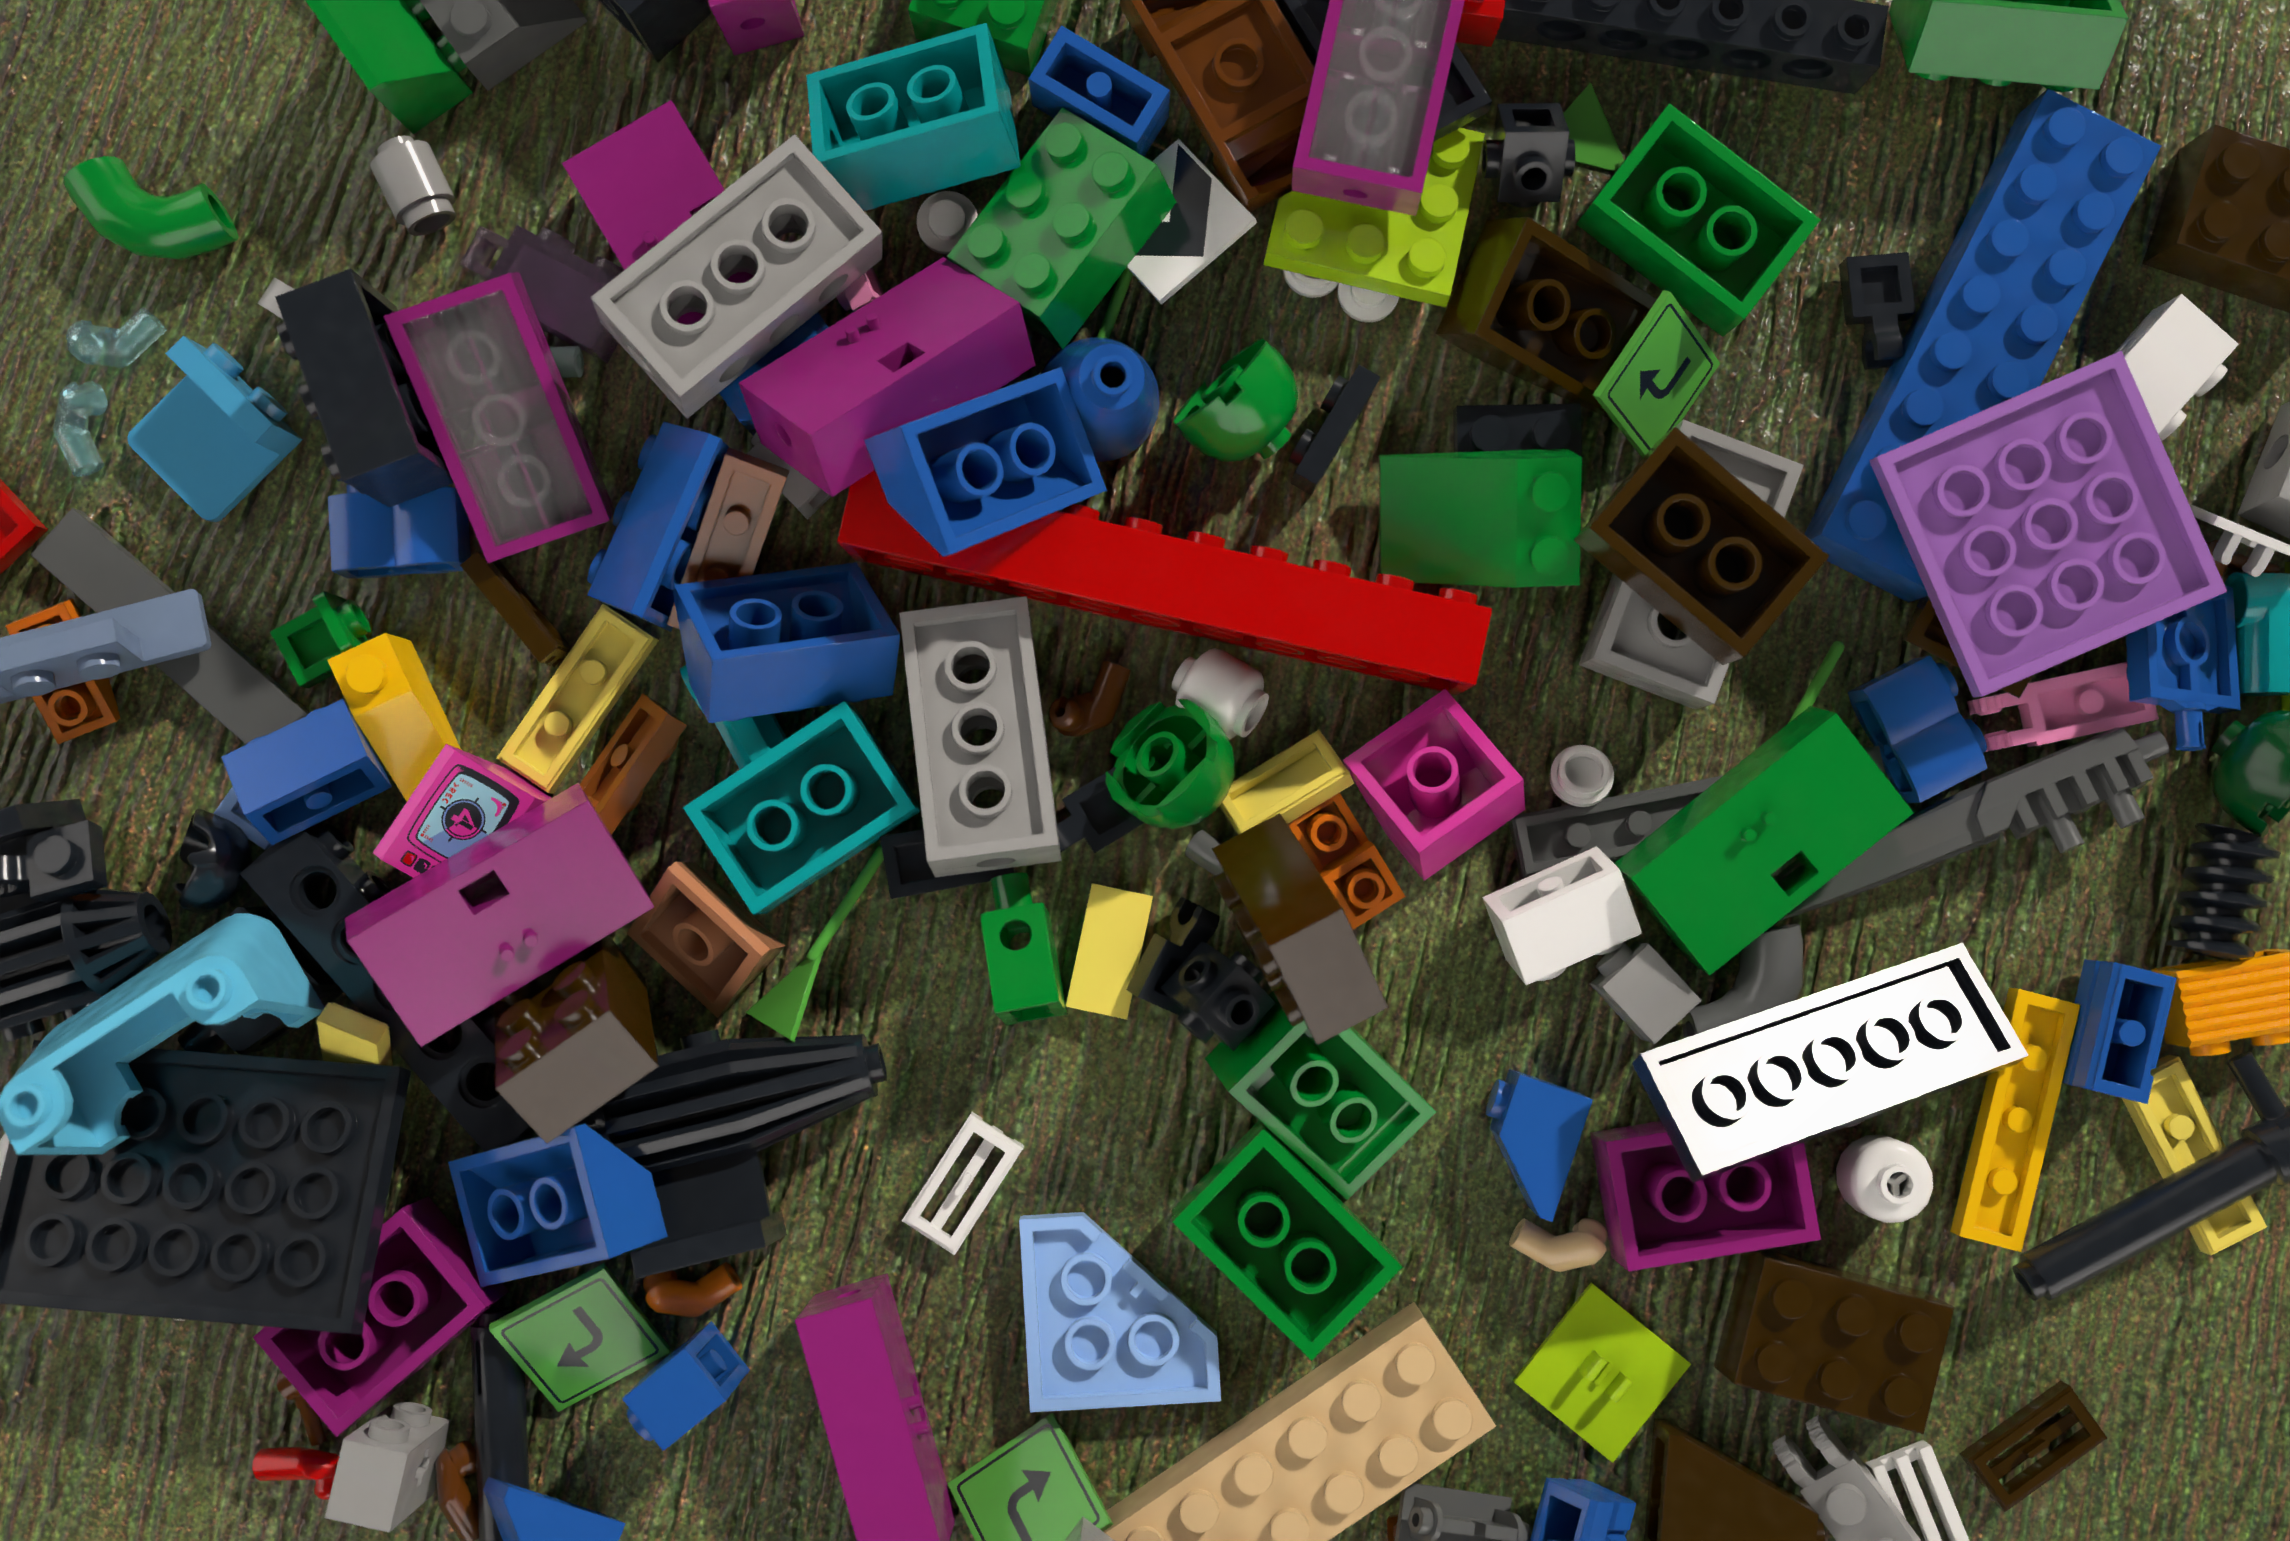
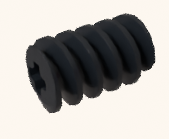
M2197 823L2195 825L2197 831L2209 837L2212 841L2193 843L2190 845L2189 852L2192 856L2204 862L2206 866L2188 867L2184 869L2183 877L2200 889L2180 892L2176 898L2177 902L2191 910L2193 915L2174 916L2170 921V925L2186 935L2187 939L2169 940L2164 945L2175 950L2217 960L2232 961V959L2254 957L2255 950L2238 941V935L2260 933L2262 926L2244 916V912L2247 909L2267 908L2268 901L2251 892L2250 889L2251 885L2273 883L2274 876L2258 868L2257 862L2258 860L2279 859L2281 852L2264 843L2262 837L2253 833L2215 824Z

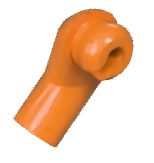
M724 1262L695 1282L677 1279L676 1272L670 1270L645 1276L642 1285L646 1292L645 1301L656 1313L689 1318L701 1316L742 1289L740 1278L733 1267L727 1262Z

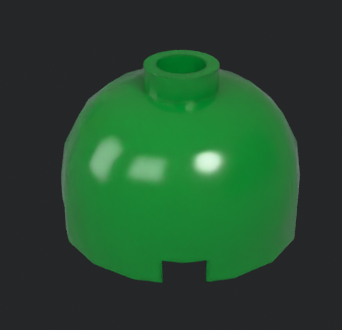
M1262 338L1249 344L1220 367L1223 373L1208 388L1206 382H1204L1183 404L1174 417L1173 422L1182 431L1181 434L1185 439L1208 457L1223 462L1243 461L1258 452L1263 459H1267L1276 453L1291 437V432L1285 426L1292 419L1297 408L1298 389L1294 373L1277 349Z
M1177 699L1184 708H1180L1176 704L1166 707L1161 702L1147 706L1129 720L1114 740L1110 751L1117 758L1113 776L1106 771L1105 783L1112 799L1136 818L1153 827L1182 829L1200 823L1216 811L1228 795L1234 778L1233 748L1226 733L1212 716L1188 699Z

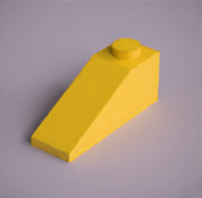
M384 633L327 661L353 718L403 797L408 801L444 746L448 744L460 750L461 748L412 641Z

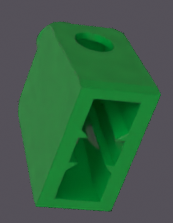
M1010 873L992 878L991 886L995 910L980 914L994 1013L1006 1026L1067 1015L1050 914L1045 904L1033 903L1028 873ZM1029 933L1030 942L1026 947L1020 950H1011L1010 941L1015 935Z

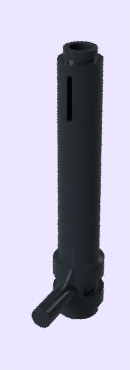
M2251 1051L2241 1053L2229 1059L2226 1063L2261 1120L2244 1128L2240 1139L2020 1255L2021 1262L2013 1266V1272L2020 1286L2032 1300L2036 1301L2044 1297L2051 1301L2271 1184L2284 1186L2290 1183V1105L2286 1107L2283 1105Z
M515 1307L490 1308L477 1318V1323L470 1326L479 1541H503L483 1491L487 1478L491 1477L530 1490L525 1372L489 1331L490 1323L515 1311Z

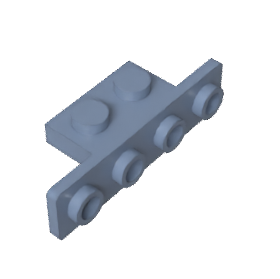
M188 589L1 637L0 704L25 697L44 695L56 689L91 680L113 677L122 672L209 650L211 639L201 594L195 589Z

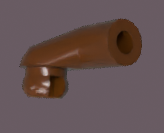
M1102 660L1091 691L1068 699L1063 696L1057 698L1051 704L1048 715L1052 726L1057 728L1064 736L1079 737L1108 726L1115 717L1131 670Z
M464 1440L457 1443L449 1451L445 1447L435 1461L438 1506L460 1541H474L479 1538L478 1504L464 1478L476 1473V1455L472 1443Z

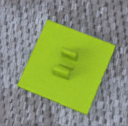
M1591 1282L1513 1381L1613 1463L1690 1367L1691 1363Z

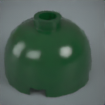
M2285 710L2263 713L2247 726L2235 720L2222 733L2211 751L2220 756L2212 774V787L2221 808L2238 824L2262 838L2269 833L2268 823L2264 821L2267 816L2279 823L2290 812V711Z

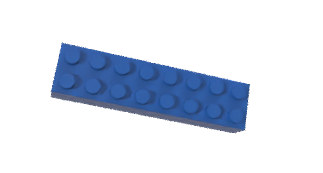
M2050 89L2044 91L2017 115L1902 341L1903 356L1893 359L1892 366L1888 368L1804 534L1829 555L1826 561L1908 603L1928 596L1869 460L2041 385L2161 145Z

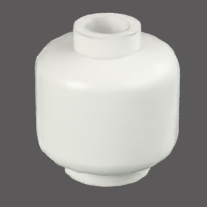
M1216 648L1206 651L1197 660L1193 657L1185 659L1172 681V689L1177 691L1175 704L1180 708H1184L1177 699H1188L1198 705L1217 721L1229 740L1236 735L1241 737L1249 735L1263 716L1269 700V695L1263 691L1264 680L1261 672L1226 651Z
M1866 1135L1853 1141L1842 1152L1836 1167L1837 1185L1844 1200L1856 1211L1884 1223L1904 1222L1917 1216L1928 1204L1933 1190L1932 1171L1925 1156L1913 1145L1885 1135Z

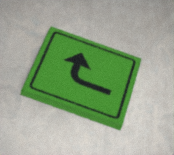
M1663 290L1593 393V396L1639 455L1644 458L1657 441L1683 420L1720 365V362L1673 294Z
M604 1263L489 1324V1331L558 1412L670 1353L668 1343Z
M1050 1413L947 1483L975 1541H1065L1082 1517H1085L1102 1531L1113 1525L1054 1413Z

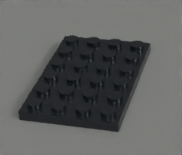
M34 1040L31 1054L40 1044V1040ZM150 1049L128 1063L143 1089L141 1093L127 1100L121 1113V1125H125L131 1137L103 1155H17L9 1141L0 1178V1304L362 1335L411 1071L400 1066Z

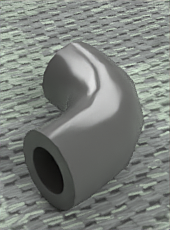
M1791 924L1770 927L1739 952V972L1732 988L1719 1000L1694 1007L1682 1018L1684 1038L1797 1000L1803 986V940L1800 925Z

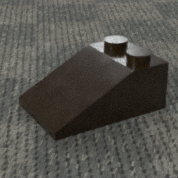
M1529 217L1493 219L1486 221L1435 334L1484 363L1569 401L1581 403V406L1610 418L1595 399L1593 393L1657 299Z

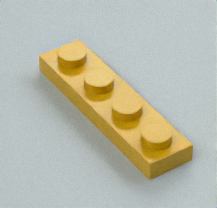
M2009 987L2003 1012L2029 1056L2016 1065L1987 1076L1952 1221L1951 1233L2022 1252L2080 1004Z

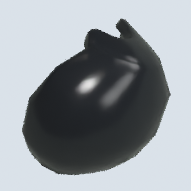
M197 809L193 814L180 849L181 861L193 870L187 883H177L174 887L180 895L179 904L181 908L201 914L214 911L224 905L243 886L245 879L239 873L250 865L252 861L249 842L242 829L230 820L202 809Z

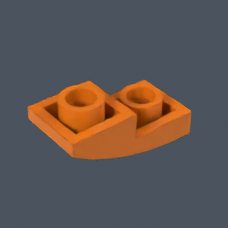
M73 598L15 620L5 627L8 633L13 635L82 616ZM109 678L91 680L56 689L44 695L31 696L57 744L121 719Z
M1340 793L1287 824L1343 908L1352 930L1406 897L1377 848L1368 840Z

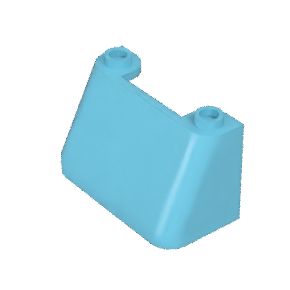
M236 913L219 921L52 1029L4 1087L0 1095L1 1126L17 1155H103L131 1137L125 1125H121V1113L127 1100L141 1093L143 1089L128 1063L194 1021L207 1025H223L240 1016L256 1019L263 1013H270L279 1017L287 1027L299 1028L321 1014L325 1007L279 929L270 920L261 916Z

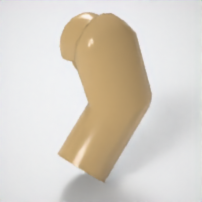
M1523 1218L1515 1227L1509 1241V1246L1553 1271L1563 1272L1596 1264L1607 1251L1605 1242L1608 1235L1605 1227L1599 1221L1591 1218L1581 1219L1579 1223L1574 1225L1573 1232L1558 1236Z

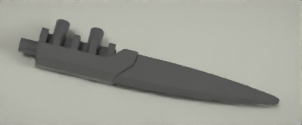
M2114 728L1936 802L1909 816L1779 921L1860 894L1971 849L1974 850L1996 841L2001 831L2008 828L2011 829L2017 840L2029 835L2033 830L2045 826L2060 854L2068 852L2085 843L2070 815H2078L2088 811L2092 806L2101 802L2107 803L2120 829L2134 825L2144 820L2145 816L2132 792L2142 788L2153 778L2146 762L2168 754V743L2160 731H2155L2133 740L2124 728Z

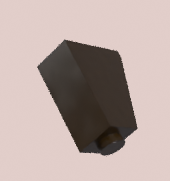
M1654 1418L1644 1541H1825L1824 1525L1821 1519H1818L1819 1515L1800 1496L1667 1419Z

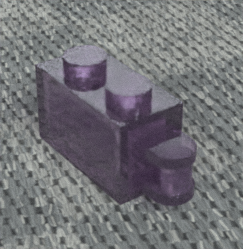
M517 225L508 240L489 229L479 226L458 265L484 281L508 273L519 272L542 330L572 346H579L582 351L608 364L619 343L601 324L591 297L622 273L624 269L600 256L595 258L593 264L573 254L576 249L573 243L544 227L541 228L537 236ZM499 250L502 253L493 270H491L488 266L496 251Z

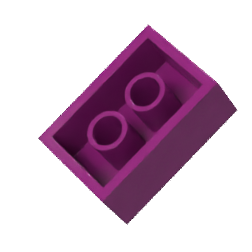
M1661 1121L1590 1132L1611 1257L1628 1272L1821 1240L1804 1143L1692 1183Z
M429 1196L401 1208L382 1225L362 1335L264 1327L253 1336V1339L337 1437L365 1418L509 1291L502 1283L480 1287L470 1245Z

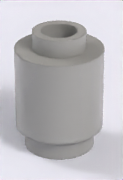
M398 136L382 143L378 147V155L371 161L370 167L396 222L405 225L409 234L414 236L434 233L452 223L456 218V213L452 207L455 203V197L429 143L422 140H413L410 136Z

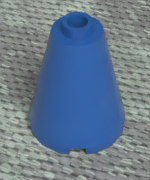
M1086 338L1068 344L1048 361L1041 374L1062 367L1096 462L1111 461L1125 457L1136 450L1147 439L1158 417L1159 390L1151 368L1135 350L1121 342L1108 338Z

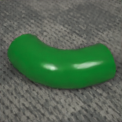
M115 156L89 159L70 169L64 176L63 184L71 200L100 236L135 255L184 260L221 249L238 240L237 230L227 210L213 191L203 183L185 192L168 197L155 196L141 189L133 179L125 162Z

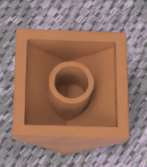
M674 862L667 868L649 897L654 908L636 918L627 932L638 945L717 1018L733 1004L785 947L781 941L695 862Z

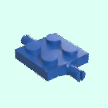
M2225 586L2227 592L2126 635V676L2129 684V701L2159 705L2175 714V750L2177 751L2206 749L2204 744L2203 712L2221 714L2241 710L2233 587Z

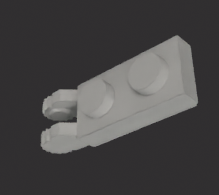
M1817 1415L1805 1423L1811 1441L1829 1463L1817 1472L1803 1455L1798 1445L1788 1436L1784 1435L1772 1443L1778 1460L1785 1467L1793 1481L1800 1486L1801 1494L1819 1515V1518L1836 1541H1921L1854 1450L1848 1451L1830 1425L1821 1416Z

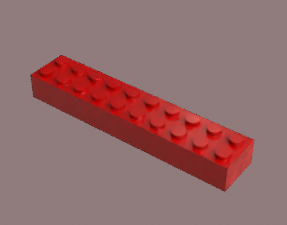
M876 470L850 485L837 542L855 561L1011 596H1027V599L1439 692L1446 689L1453 695L1463 693L1475 686L1493 608L1476 605L1478 596L1470 592L1452 588H1440L1438 596L1413 591L1415 582L1400 576L1377 574L1375 582L1350 577L1351 567L1333 561L1314 560L1312 568L1287 563L1288 553L1265 546L1253 545L1250 548L1249 554L1224 548L1225 539L1203 532L1189 531L1187 539L1184 540L1162 535L1163 526L1161 524L1140 518L1126 517L1124 526L1100 521V512L1098 510L1078 504L1070 505L1061 509V512H1053L943 557L888 503Z

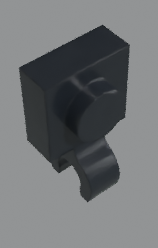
M1909 252L1846 257L1839 264L1845 324H1864L1861 353L1865 370L1890 368L1892 366L1891 359H1898L1903 356V344L1898 321L1908 320L1916 313Z
M1116 767L1109 770L1108 773L1113 776ZM1106 773L1062 799L1070 817L1057 824L1060 852H1063L1084 838L1095 854L1144 824V822L1112 799L1105 783Z
M90 820L26 836L27 855H0L1 898L16 896L30 890V897L43 903H48L108 887L102 827Z
M1181 897L1171 914V935L1169 940L1154 933L1126 990L1145 1001L1180 1015L1183 1010L1160 988L1201 941L1208 942L1218 927L1220 916Z

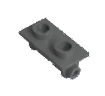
M1413 1483L1401 1491L1395 1541H1530L1531 1531L1526 1522L1522 1521L1517 1514L1510 1512L1512 1502L1510 1497Z

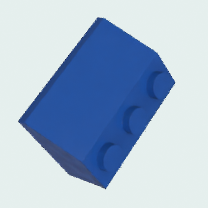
M1062 367L864 440L888 503L943 557L1107 491Z
M663 422L658 435L652 434L647 438L638 459V468L642 472L632 493L629 491L625 492L616 506L613 515V525L617 528L607 550L604 548L600 549L590 565L587 581L592 585L587 596L671 632L673 627L667 625L675 602L673 596L674 585L681 584L724 456L728 448H730L721 438L668 422Z
M856 562L674 585L673 596L689 683L708 723L737 721L747 717L787 711L796 712L806 708L839 704L844 700L846 702H861L866 699L893 695L900 633Z
M586 1124L569 1128L549 1143H546L539 1136L448 1162L480 1287L609 1259L668 1237L651 1172Z

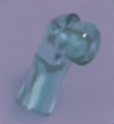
M142 307L119 329L92 325L91 321L86 320L77 321L68 328L66 340L69 352L85 364L123 368L135 361L167 331V328L156 316Z
M73 381L60 391L53 424L54 435L73 476L76 477L94 474L104 467V463L88 430L89 416H98L105 413L108 402L101 385L93 381L85 382L82 385H77Z

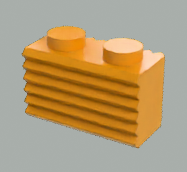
M2265 949L2255 951L2254 957L2232 959V961L2207 959L2151 969L2152 972L2177 978L2164 1031L2165 1044L2188 1047L2190 1056H2213L2231 1052L2230 1041L2251 1037L2252 1045L2254 1046L2290 1043V950Z

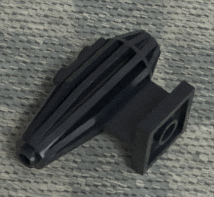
M80 799L16 804L0 809V855H27L26 836L87 820ZM105 888L48 903H43L30 897V890L16 896L0 897V1031L4 1042L7 1043L45 1031L42 1018L62 1012L65 1021L148 968L163 956L171 947L172 929L167 912L158 898L149 892Z
M718 1029L688 1035L680 1038L682 1050L658 1055L657 1052L659 1067L573 1125L572 1127L586 1124L651 1172L668 1237L630 1252L635 1278L764 1248L786 1236L782 1210L771 1211L759 1151L865 1100L876 1097L878 1095L877 1083L887 1081L886 1065L879 1043L868 1045L864 1034L796 1037L795 1042L786 1037L720 1040Z

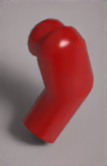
M300 1446L263 1448L255 1455L252 1470L255 1478L259 1481L315 1480L314 1494L321 1500H327L330 1498L340 1454Z

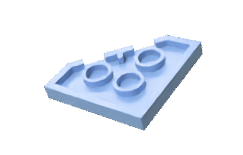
M1084 1212L1020 1216L1019 1226L1030 1413L1221 1401L1216 1330Z

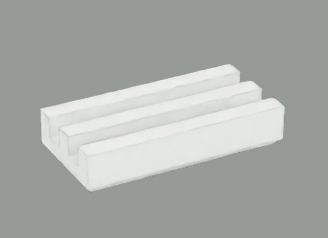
M971 1112L902 1220V1222L953 1255L956 1254L1024 1148L1023 1144L1015 1139H1010L994 1125L990 1126L974 1112ZM975 1132L984 1138L983 1142L932 1221L929 1222L920 1216ZM994 1146L998 1147L1005 1154L953 1235H949L941 1230Z
M1920 1440L1865 1462L1868 1470L1905 1518L1887 1471L1897 1469L1925 1541H1942L1911 1465L1912 1461L1917 1460L1949 1541H1969L1932 1446L1929 1443Z

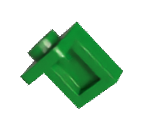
M323 591L312 597L316 607L270 631L300 687L309 689L333 676L334 674L327 660L368 641L365 635L371 632L370 624L361 608L351 599L346 600V598Z

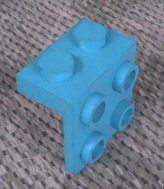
M183 336L165 354L186 376L131 429L127 440L130 447L201 518L210 522H218L252 491L303 439L283 420L288 413L279 402L259 386L252 390L238 376L244 369L227 351L214 342L208 348H205Z

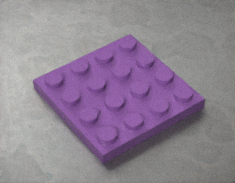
M2122 351L1869 460L1973 697H1983L2227 592Z

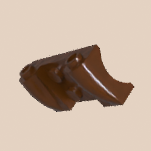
M1120 0L1119 6L1148 56L1152 58L1156 55L1214 154L1212 165L1231 194L1251 213L1290 192L1292 189L1294 159L1315 68L1274 0Z

